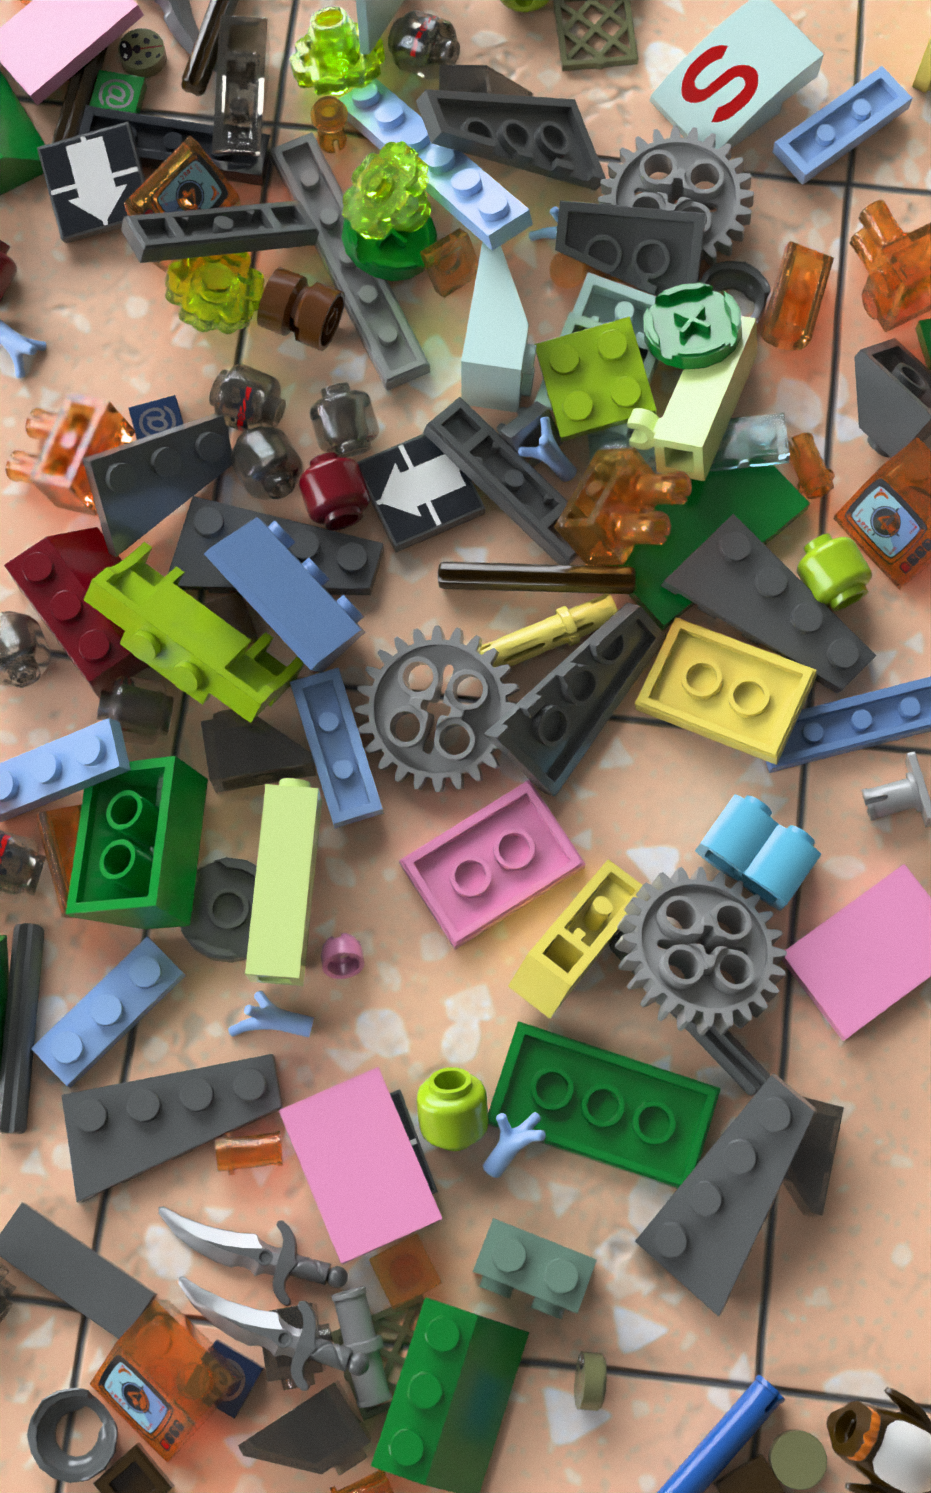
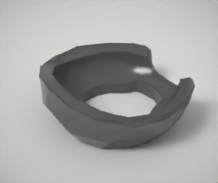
M724 261L716 263L704 273L699 282L712 285L715 292L720 293L723 290L732 289L743 293L755 304L754 312L750 318H756V325L764 313L768 296L771 293L767 279L758 269L747 262Z
M82 1388L58 1390L41 1400L30 1419L27 1439L31 1454L39 1468L53 1479L68 1483L88 1481L106 1469L116 1452L117 1424L104 1404L92 1395L89 1390ZM87 1406L97 1413L103 1425L99 1431L97 1442L92 1450L85 1455H68L61 1450L57 1443V1425L67 1413Z

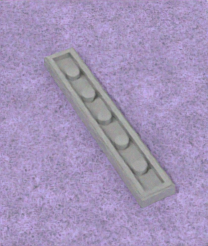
M313 132L270 149L271 160L291 200L300 201L319 230L318 239L314 246L335 288L345 293L344 307L386 391L430 373V364L388 281L375 278L359 269L346 254L341 236L343 222L350 206Z

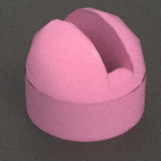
M342 933L341 937H329L323 944L321 951L322 969L327 976L335 979H346L359 974L364 968L363 950L360 942L354 936Z

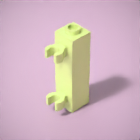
M741 316L742 337L735 351L722 362L702 369H683L662 418L646 409H633L627 422V428L634 429L629 445L642 450L654 447L657 472L705 481L758 354L756 318Z
M285 778L279 781V785L265 784L245 975L250 982L304 986L322 807L319 788H311V783L306 780Z

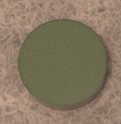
M788 1430L778 1435L770 1446L768 1455L769 1466L777 1480L785 1486L795 1490H806L818 1484L823 1478L827 1468V1455L821 1442L812 1434L802 1430Z

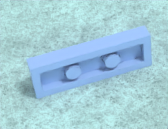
M881 66L778 139L774 144L772 153L804 185L908 110L913 98Z
M339 667L291 681V688L334 829L384 814Z
M110 718L0 763V822L130 771L120 722Z
M147 936L31 1049L67 1087L71 1088L186 975Z

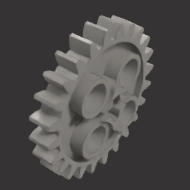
M673 126L670 138L666 139L663 138L658 129H654L653 142L647 144L641 137H636L635 153L622 147L620 149V161L622 164L609 162L608 174L610 178L601 179V193L603 196L598 197V204L706 213L701 261L704 260L712 267L717 263V251L730 257L733 248L731 240L740 242L744 240L745 228L742 225H750L752 210L749 208L753 206L754 192L748 190L751 188V174L742 173L743 158L739 157L730 160L732 145L728 143L717 150L715 149V134H710L701 142L698 141L697 128L693 127L687 138H681L678 127ZM656 172L668 174L666 178L661 180L649 177ZM700 182H711L715 186L709 189H700L695 185Z
M440 626L434 627L431 640H426L421 630L416 628L413 631L414 644L409 646L398 636L395 637L394 641L398 653L392 656L380 649L378 655L385 665L381 670L369 666L365 669L375 679L373 686L363 685L358 686L357 689L362 694L370 697L369 704L355 707V712L369 716L370 722L358 728L359 733L373 734L375 737L365 748L366 752L377 753L383 751L385 753L378 765L381 770H386L394 764L398 765L395 773V781L402 783L410 773H413L414 789L422 790L428 778H432L435 792H443L446 778H451L456 789L461 790L464 789V774L469 773L472 778L481 782L483 775L480 765L485 763L495 769L500 767L493 755L498 748L484 733L515 705V703L508 702L507 697L518 692L520 688L517 684H503L502 680L512 670L508 664L496 668L492 666L499 652L492 648L481 655L479 652L483 639L477 635L467 645H464L463 631L460 628L454 630L450 640H445L444 632ZM428 665L433 672V681L430 687L422 692H414L408 682L411 671L417 666ZM452 665L454 668L453 674L443 698V703L451 707V712L449 716L441 715L438 718L434 747L432 752L427 754L424 751V746L434 722V715L427 712V706L429 702L438 703L440 700L445 667ZM469 677L478 678L483 686V693L480 699L470 705L462 704L457 696L459 684ZM415 714L420 722V731L413 740L403 742L397 736L396 724L403 715ZM456 726L464 727L470 736L469 745L463 753L452 755L446 750L444 737L451 728Z
M678 867L671 878L662 872L656 877L652 885L647 882L643 884L636 894L637 897H633L624 910L628 915H625L617 926V929L623 932L624 935L615 944V949L629 954L624 957L618 967L619 970L634 971L635 976L627 985L629 990L643 987L647 992L640 1003L642 1007L649 1006L654 1002L660 1005L658 1012L659 1021H663L670 1013L677 1015V1029L679 1031H682L692 1020L695 1021L699 1035H704L712 1027L713 1023L717 1031L722 1035L733 1026V1023L741 1029L752 1019V1016L757 1018L768 1007L766 1002L769 1003L780 991L775 985L785 976L786 971L777 966V964L787 953L785 950L773 947L772 945L783 935L782 930L767 929L765 924L774 915L773 912L765 911L758 913L755 906L759 902L760 896L756 894L747 899L742 897V881H738L730 889L725 886L724 872L719 871L712 881H707L703 867H698L690 879L683 867ZM667 916L677 920L682 929L674 927L668 921ZM718 922L725 924L732 934L723 931ZM669 965L680 969L685 979L675 976L670 970ZM720 970L729 973L734 979L735 984L724 979Z

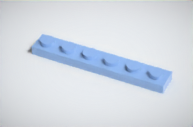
M375 77L356 85L352 91L336 100L342 117L492 251L533 225L529 209L463 152L432 144L422 117Z

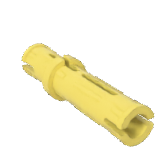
M603 594L570 609L563 606L555 610L556 615L482 645L479 653L482 655L486 651L495 648L499 654L492 665L494 668L506 664L514 666L566 643L570 647L580 643L581 637L598 630L618 609L610 594Z

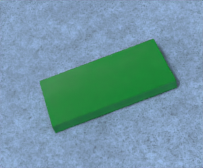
M742 434L714 458L705 481L689 478L597 554L596 561L601 566L635 568L636 588L634 593L628 595L637 605L644 609L663 631L673 623L675 617L679 618L695 603L679 593L676 595L663 588L661 584L731 515L734 514L766 545L808 510L810 502Z
M518 1021L488 1112V1126L499 1129L496 1117L504 1113L511 1128H515L536 1112L541 1116V1121L533 1130H543L546 1134L543 1141L536 1142L678 1189L699 1164L721 1088Z

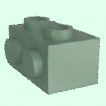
M493 1218L473 1272L483 1276L479 1287L509 1299L513 1289L534 1296L531 1308L562 1320L565 1309L578 1314L597 1259Z

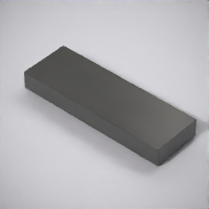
M22 1202L0 1233V1257L122 1342L127 1341L157 1296L156 1292L27 1203Z

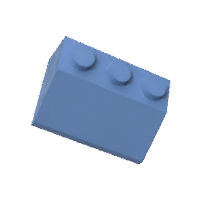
M256 517L213 545L204 555L310 670L321 673L365 633L357 624L364 616L344 594L337 601L323 587L330 579L310 557L303 563L298 560L289 550L295 541L277 521L274 520L267 526L261 519Z

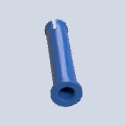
M758 1374L754 1378V1382L657 1493H704L780 1404H783L785 1398L766 1379Z

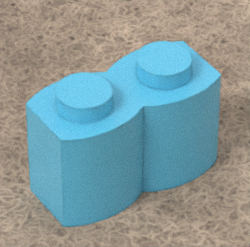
M735 794L695 852L727 876L737 881H742L743 887L753 895L758 894L762 901L781 911L791 900L821 856V853L813 847L815 841L807 832L793 825L785 828L770 817L772 811L765 803L753 796L747 795L744 799Z

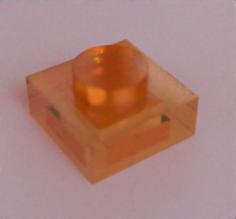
M461 228L456 229L420 251L434 290L443 298L476 279L479 261L469 234Z
M418 1233L369 1259L393 1310L442 1284Z

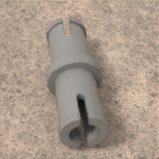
M364 1286L331 1295L344 1342L341 1346L352 1349L353 1353H363L369 1360V1368L365 1374L361 1376L351 1374L357 1396L356 1402L359 1408L377 1405L392 1399L379 1349L384 1347L382 1336L375 1334L366 1297L367 1291Z

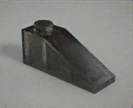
M220 15L213 154L261 157L270 58L268 18Z

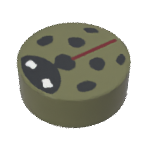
M140 28L132 30L122 37L118 45V54L122 67L129 75L149 78L158 74L166 64L167 55L163 40L156 32L150 29Z
M581 1351L575 1371V1406L578 1410L598 1411L603 1405L606 1392V1360L601 1353Z

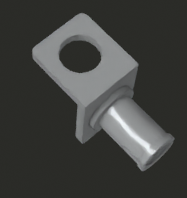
M913 751L906 755L905 763L908 770L906 779L870 789H862L870 821L915 808L917 812H921L925 828L931 826V800L916 753Z

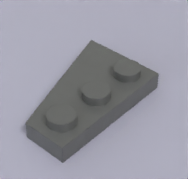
M560 200L555 250L658 296L663 291L680 284L699 283L706 213Z
M214 413L82 458L108 553L116 557L235 463L224 415Z

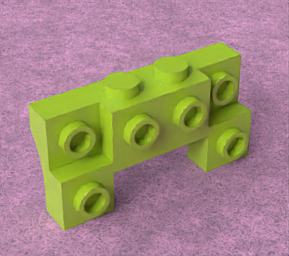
M143 542L117 565L106 567L91 581L84 601L125 630L120 645L202 705L213 695L241 717L252 723L267 705L271 707L291 686L290 682L297 679L304 666L303 661L298 656L288 666H285L266 652L274 638L267 632L246 651L251 642L249 638L178 587L184 571L176 566L164 577L146 564L152 547L146 542Z

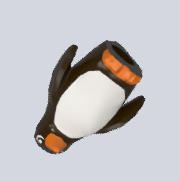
M886 1387L884 1392L898 1406L900 1412L891 1411L870 1403L853 1401L828 1416L826 1425L834 1452L871 1482L869 1484L846 1483L845 1488L851 1493H931V1421L926 1412L912 1399L893 1388Z

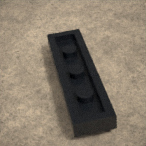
M86 105L79 135L129 122L132 126L142 167L172 172L179 167L175 171L179 173L191 161L197 159V154L191 156L196 152L206 160L220 179L263 186L272 147L270 134Z

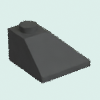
M896 338L860 349L855 355L854 361L859 428L869 436L867 441L877 453L884 457H891L895 461L910 454L931 435V371Z

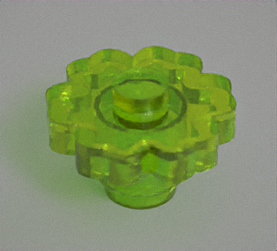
M326 7L315 12L310 19L311 25L309 26L308 33L296 41V53L289 58L292 74L297 80L298 86L300 88L313 87L315 94L319 96H340L345 94L350 87L364 88L368 86L372 80L381 75L380 64L386 60L381 38L370 54H360L358 23L348 17L347 12L340 7Z
M404 141L397 143L387 142L379 155L373 152L369 153L361 165L352 173L351 180L353 186L345 192L342 198V216L351 223L352 229L366 239H383L391 227L398 231H417L425 224L431 212V203L427 199L425 192L429 182L427 175L428 164L419 157L418 152Z
M247 252L177 259L176 262L168 265L164 279L166 286L165 298L168 302L179 306V319L186 324L192 325L196 330L208 332L218 329L222 333L232 334L238 329H243L250 325L254 311L258 310L264 291V275L260 271L250 268L251 257Z

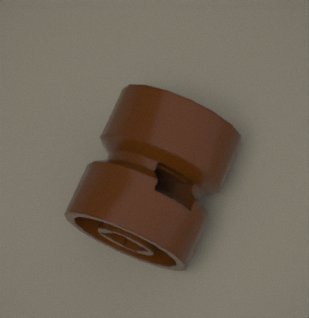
M279 267L270 276L261 296L257 312L258 326L283 336L294 332L295 341L323 351L328 347L337 331L344 309L345 293L319 282L310 287L306 277Z

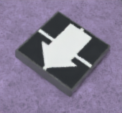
M129 122L37 147L60 237L64 243L122 228L124 216L143 215L144 211L149 207L154 212L132 126Z
M421 434L357 462L361 468L370 495V501L395 553L485 514V506L472 480L425 434Z

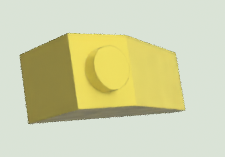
M608 859L530 950L508 987L550 1019L608 946L612 938L618 933L619 929H617L619 922L625 915H628L624 910L633 897H637L636 894L643 885Z

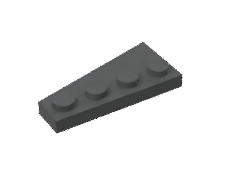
M425 89L416 100L432 144L595 191L601 186V179H606L575 99Z
M192 497L169 568V572L176 566L184 571L178 585L183 591L208 590L209 593H230V590H236L204 553L213 545L258 517L267 526L274 520L277 521L295 541L289 550L298 560L303 563L310 557L330 579L323 587L331 595H371L384 552L383 543L208 499Z
M734 514L661 584L663 588L675 595L679 593L699 605L697 608L712 618L716 619L718 617L742 632L741 635L757 645L761 643L786 659L816 669L817 677L815 680L837 694L877 656L824 603L818 602L812 591Z
M626 603L492 725L484 735L543 793L555 797L661 646L666 635L640 605Z
M263 1055L61 1095L76 1202L82 1203L111 1187L134 1179L158 1165L181 1157L205 1143L228 1135L283 1109L274 1055Z
M775 1073L768 1078L635 1240L641 1248L717 1316L722 1314L729 1300L732 1289L744 1268L753 1244L772 1208L774 1199L817 1111L813 1105Z

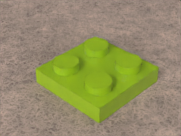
M630 316L534 344L536 345L538 362L561 442L626 424L633 409H646L656 414V406Z

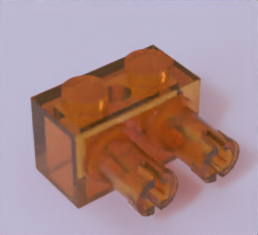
M883 199L869 204L861 211L858 218L864 228L857 231L851 237L849 244L869 273L861 293L864 309L870 318L878 320L886 333L931 311V222L910 233H904Z
M68 392L59 413L46 411L42 408L31 410L30 415L41 420L27 418L25 424L26 433L31 439L46 440L39 455L26 453L22 450H14L10 457L21 463L7 461L5 471L11 481L35 485L58 508L97 516V510L82 458L131 442L135 430L109 400Z
M635 447L597 450L554 528L587 566L624 565L632 553L635 544L661 545L667 540L664 535H669L670 519L666 513L654 511V508L657 504L683 505L688 499L685 496H690L692 491L691 480L683 471L655 474Z

